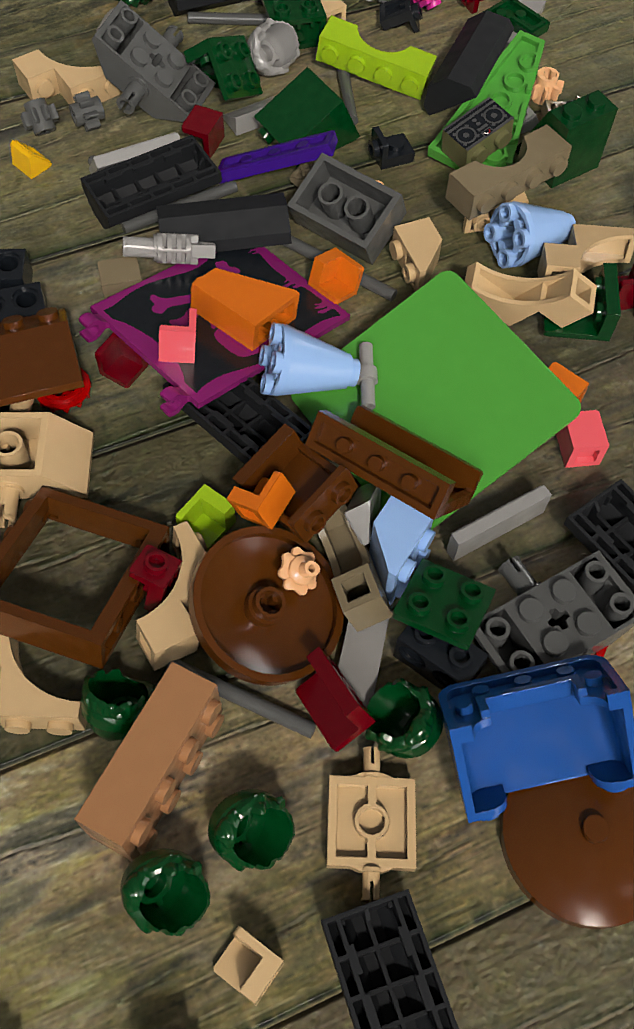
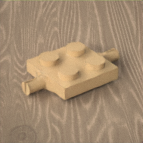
M371 746L363 748V772L352 776L329 775L326 868L351 869L362 873V902L370 901V884H372V902L380 899V874L389 871L415 872L416 870L415 779L393 778L380 773L381 751L378 750V747H374L373 763H371Z

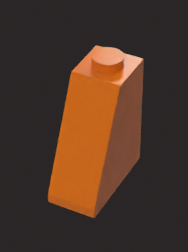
M214 268L205 275L196 278L192 283L191 308L197 309L198 315L253 351L269 339V331L273 322L288 325L296 319L300 293L291 288Z

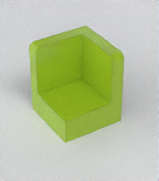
M206 484L196 492L175 516L177 525L187 521L194 533L199 532L202 535L207 551L236 522L235 509L224 496Z

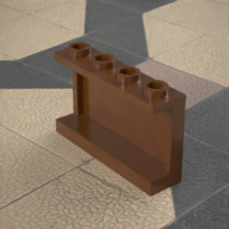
M363 405L356 407L350 423L327 410L318 411L305 444L310 449L338 465L345 466L350 472L433 520L469 505L483 476V471Z

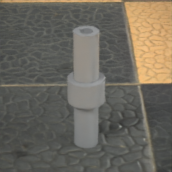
M362 342L359 344L361 369L357 384L361 388V405L373 410L376 407L375 385L378 383V371L373 361V344Z

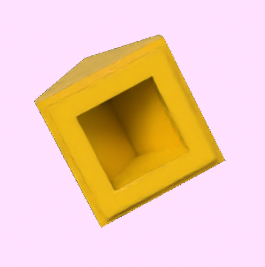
M18 140L11 141L12 164L30 179L51 167V161L35 148Z

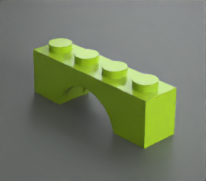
M331 15L319 36L315 60L421 100L430 81L437 56L413 46L398 52L380 51L368 45L361 38L358 32V25Z

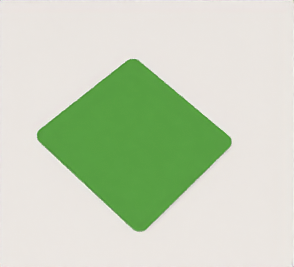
M443 271L436 275L341 349L351 354L353 358L359 359V344L362 342L373 344V361L378 371V383L375 385L376 407L372 411L482 470L483 476L472 499L575 420L581 412L579 399L466 282L453 271ZM358 384L355 387L348 386L346 389L291 394L293 402L312 425L320 410H327L350 423L356 407L361 406V388ZM352 473L361 486L369 483ZM381 490V510L391 496ZM457 510L433 520L431 530Z

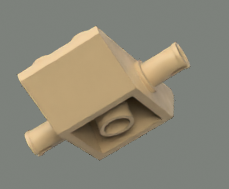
M34 399L10 404L9 412H0V528H5L6 520H9L8 527L14 525L17 521L19 499H33L42 486L78 498H88L94 444L93 432L50 412H32Z

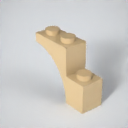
M39 49L12 59L18 83L31 100L37 98L47 99L61 94L67 103L71 104L75 103L73 99L75 94L88 90L90 97L98 96L102 103L123 93L105 78L101 66L77 67L65 65L46 57Z
M573 224L568 244L544 243L537 270L538 278L558 275L572 269H576L582 274L593 267L603 265V263H630L634 251V228Z
M477 261L467 267L466 284L508 326L540 312L563 328L594 312L597 285L576 269L549 277L523 278L496 272Z
M187 521L173 526L172 547L177 558L183 561L173 589L158 607L136 620V639L154 671L164 667L171 661L181 659L198 651L199 641L190 620L188 595L194 570L207 552V546L202 535L199 532L194 533Z
M0 635V725L4 730L14 734H28L31 729H47L48 733L60 736L71 735L73 730L86 731L87 721L81 713V702L57 698L32 684L26 678L21 666L19 641Z

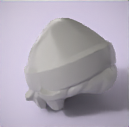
M267 18L266 22L253 30L247 41L256 72L261 76L273 77L288 73L289 66L300 56V44L297 33L293 26L284 21H274L271 18Z

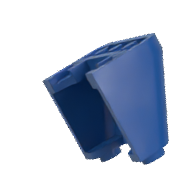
M583 655L456 683L442 689L438 694L441 714L468 823L480 820L490 821L497 818L507 807L506 793L589 775L597 787L612 793L622 792L627 788L634 787V716L630 690L604 657Z

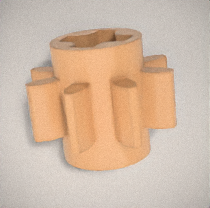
M542 67L538 70L531 95L534 103L543 105L545 99L557 101L559 94L562 93L564 81L558 80L559 73L556 69Z

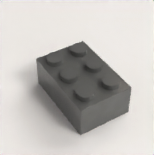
M321 153L287 204L297 224L373 265L393 235L394 226L399 225L407 213L402 194L324 153Z

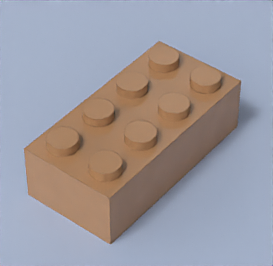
M171 662L74 818L90 838L131 861L138 857L140 853L143 854L150 851L158 836V830L155 829L163 813L169 815L175 808L181 795V790L178 787L186 774L190 776L194 774L203 757V752L200 749L207 737L213 739L224 721V715L221 714L222 703L220 702L217 684Z

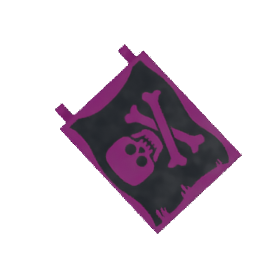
M257 247L216 252L215 259L198 258V265L176 264L90 306L91 312L84 313L78 319L86 327V329L81 330L79 333L88 343L97 340L103 331L109 328L173 385L166 387L160 392V396L166 401L160 405V409L168 417H172L179 413L187 402H191L199 409L237 387L241 382L247 381V378H252L265 369V366L259 365V354L262 345H269V339L251 351L198 314L196 318L195 362L158 361L159 326L189 327L191 286L199 276H203L212 269L218 268L298 291L300 296L296 319L288 325L317 339L350 320V314L309 286L306 279L268 249Z

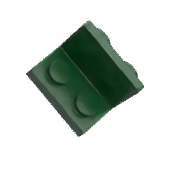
M262 0L268 18L274 21H284L294 27L300 44L299 49L318 47L319 36L326 25L327 19L320 0Z
M244 35L207 38L184 51L187 64L200 63L201 67L213 65L225 101L255 97L263 94L260 77L256 72L250 47Z
M603 263L599 275L594 276L592 282L597 285L593 314L563 328L542 314L543 335L610 341L621 316L617 263Z
M422 558L394 608L392 617L458 648L468 650L484 616L489 611L496 589Z

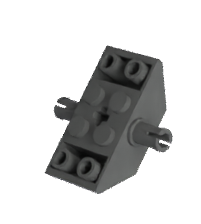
M120 0L92 38L105 78L123 92L116 101L118 108L121 109L125 102H127L128 105L123 111L126 114H132L138 105L155 119L184 122L195 105L202 106L216 83L195 64H187L185 56L176 49L184 38L181 29L174 36L173 34L178 27L170 25L162 36L127 4Z
M599 550L544 582H536L522 563L521 558L514 556L511 559L513 561L512 564L508 559L499 567L498 571L509 583L517 597L487 613L474 638L483 651L489 654L488 658L499 674L583 655H595L596 652L610 646L634 627V594Z

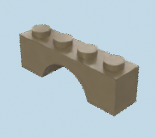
M545 125L523 136L517 163L505 167H494L473 161L451 172L445 198L470 221L481 214H487L501 203L509 202L519 194L536 188L542 182L561 175L568 166V158L572 146L550 126Z
M348 501L329 518L325 527L317 534L326 551L334 578L331 581L342 612L356 631L359 632L391 618L393 612L367 546H363L344 515L350 504Z

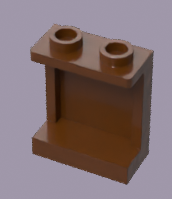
M285 423L232 478L239 488L253 492L263 477L270 479L274 471L283 473L296 492L278 519V522L305 544L325 527L329 518L351 499L353 493L358 488L348 468L343 465L337 468L321 455L305 446L295 430Z

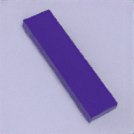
M335 130L225 157L218 167L222 176L221 183L314 161L319 158L321 153L331 157L334 155L338 142Z

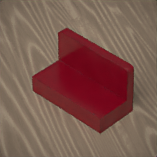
M317 647L306 656L316 673L296 689V694L329 746L335 752H338L376 721L336 663L320 647Z

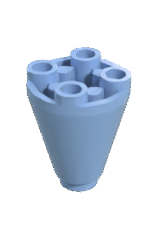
M512 201L501 203L494 210L490 223L485 225L483 233L485 240L490 243L499 267L504 269L522 266L541 256L544 243H565L569 240L572 225L576 224V221L570 213L561 210Z
M273 322L269 331V345H262L259 354V365L265 366L260 382V393L270 396H282L346 389L348 386L355 387L360 376V361L353 358L351 354L290 325Z

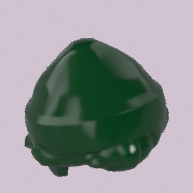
M118 668L111 669L108 674H105L104 670L99 669L92 676L87 675L84 678L81 696L82 716L89 723L92 730L102 739L110 742L123 740L155 690L156 685L149 681L135 680L122 675Z
M400 677L393 683L387 682L369 698L366 708L376 722L367 728L365 736L366 739L377 742L379 751L390 753L399 758H416L427 753L438 741L443 729V718L438 703L429 694L426 686L416 687Z
M246 789L226 797L214 809L208 825V837L216 853L237 871L242 872L245 868L265 870L272 868L276 860H281L285 852L288 851L295 836V825L292 815L285 807V799L282 796L275 797L259 789Z
M156 849L141 854L128 865L121 880V899L129 916L144 933L149 934L154 931L162 932L169 936H181L186 929H191L201 920L210 905V891L202 871V863L195 861L189 855L178 850Z

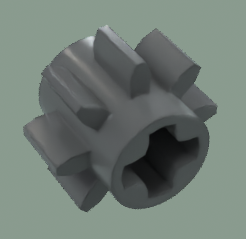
M88 90L75 94L73 96L75 103L69 104V110L76 127L84 125L86 132L99 128L101 126L99 120L105 119V111L98 96L90 97Z
M37 98L23 105L26 112L20 113V117L26 131L33 129L35 136H42L56 130L54 122H58L60 117L54 103L47 105L45 98Z

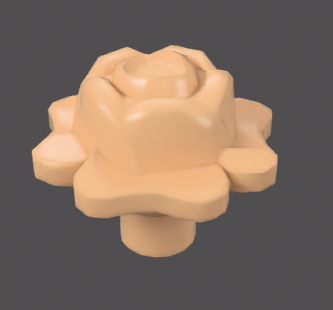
M296 546L291 549V553H283L281 556L282 565L277 574L283 580L284 589L294 590L299 595H305L308 589H315L317 586L316 577L320 572V566L314 562L315 555L313 552H305Z

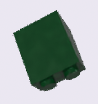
M308 67L254 116L261 127L257 132L268 145L272 142L276 145L335 130L338 139L335 148L337 150L360 137L343 100Z
M599 90L550 110L531 131L533 132L548 125L572 146L568 158V166L561 175L554 176L545 181L550 188L556 187L599 166L618 111V107ZM522 142L517 146L516 153L518 155Z

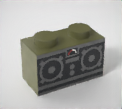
M488 97L443 129L441 151L460 168L473 161L483 163L489 155L498 149L504 148L510 142L514 118Z

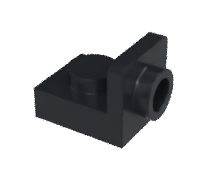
M389 0L380 4V24L383 31L399 27L408 21L414 33L420 31L419 20L423 19V15L418 2L414 3L413 0Z
M379 126L372 127L371 140L368 141V151L370 157L376 160L381 170L414 162L415 151L404 133L384 137Z

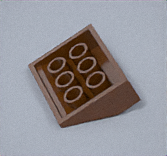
M48 307L39 310L36 315L27 317L12 315L2 319L0 322V407L84 387L76 345L65 308L58 310L55 307Z

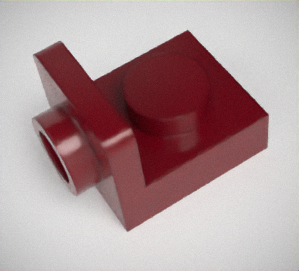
M149 544L144 547L134 561L128 575L144 584L143 591L147 592L144 609L151 612L166 599L173 589L183 561Z

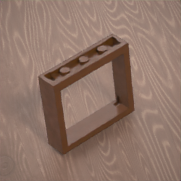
M42 486L35 497L26 502L23 512L16 523L10 525L4 533L3 540L0 543V588L48 519L137 547L139 550L91 630L0 600V635L103 669L146 594L143 591L144 584L129 577V569L148 544L169 553V526Z

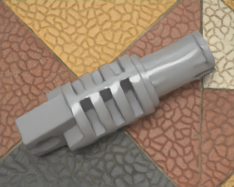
M156 233L153 234V238L123 236V257L153 258V261H156V263L198 265V258L215 259L216 245L213 242H198L199 235Z

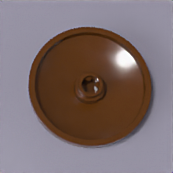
M251 526L229 533L217 541L204 554L191 578L188 607L192 627L198 641L219 667L234 677L249 683L276 686L291 683L309 675L315 670L306 656L317 647H320L330 657L339 641L343 628L344 614L331 581L334 578L332 568L314 546L309 542L305 544L287 530L276 527L270 530L265 526ZM296 546L305 552H313L315 555L314 562L320 566V572L316 577V588L308 589L305 595H299L294 590L284 589L283 580L277 574L282 565V554L286 552L291 553V549Z
M587 775L507 793V807L500 816V843L507 867L527 898L551 917L580 928L607 929L634 921V787L627 788L625 791L618 793L608 792L597 787L590 776Z

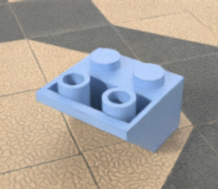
M392 495L373 522L369 554L390 606L396 597L401 598L411 580L410 577L414 569L418 567L422 558L427 560L431 552L428 548L436 534L435 531L431 530L433 519Z

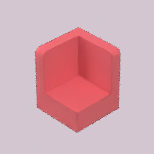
M189 309V327L159 326L158 361L195 362L197 309Z
M598 410L581 411L575 420L556 434L565 468L600 465L609 448L608 439Z

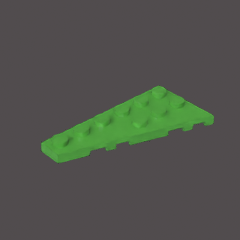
M522 30L517 33L499 56L478 96L462 103L443 127L444 129L488 97L514 118L512 138L507 146L489 155L482 163L484 165L494 167L510 166L513 164L545 46V40ZM442 129L429 145L427 156L457 170L460 167L441 151Z

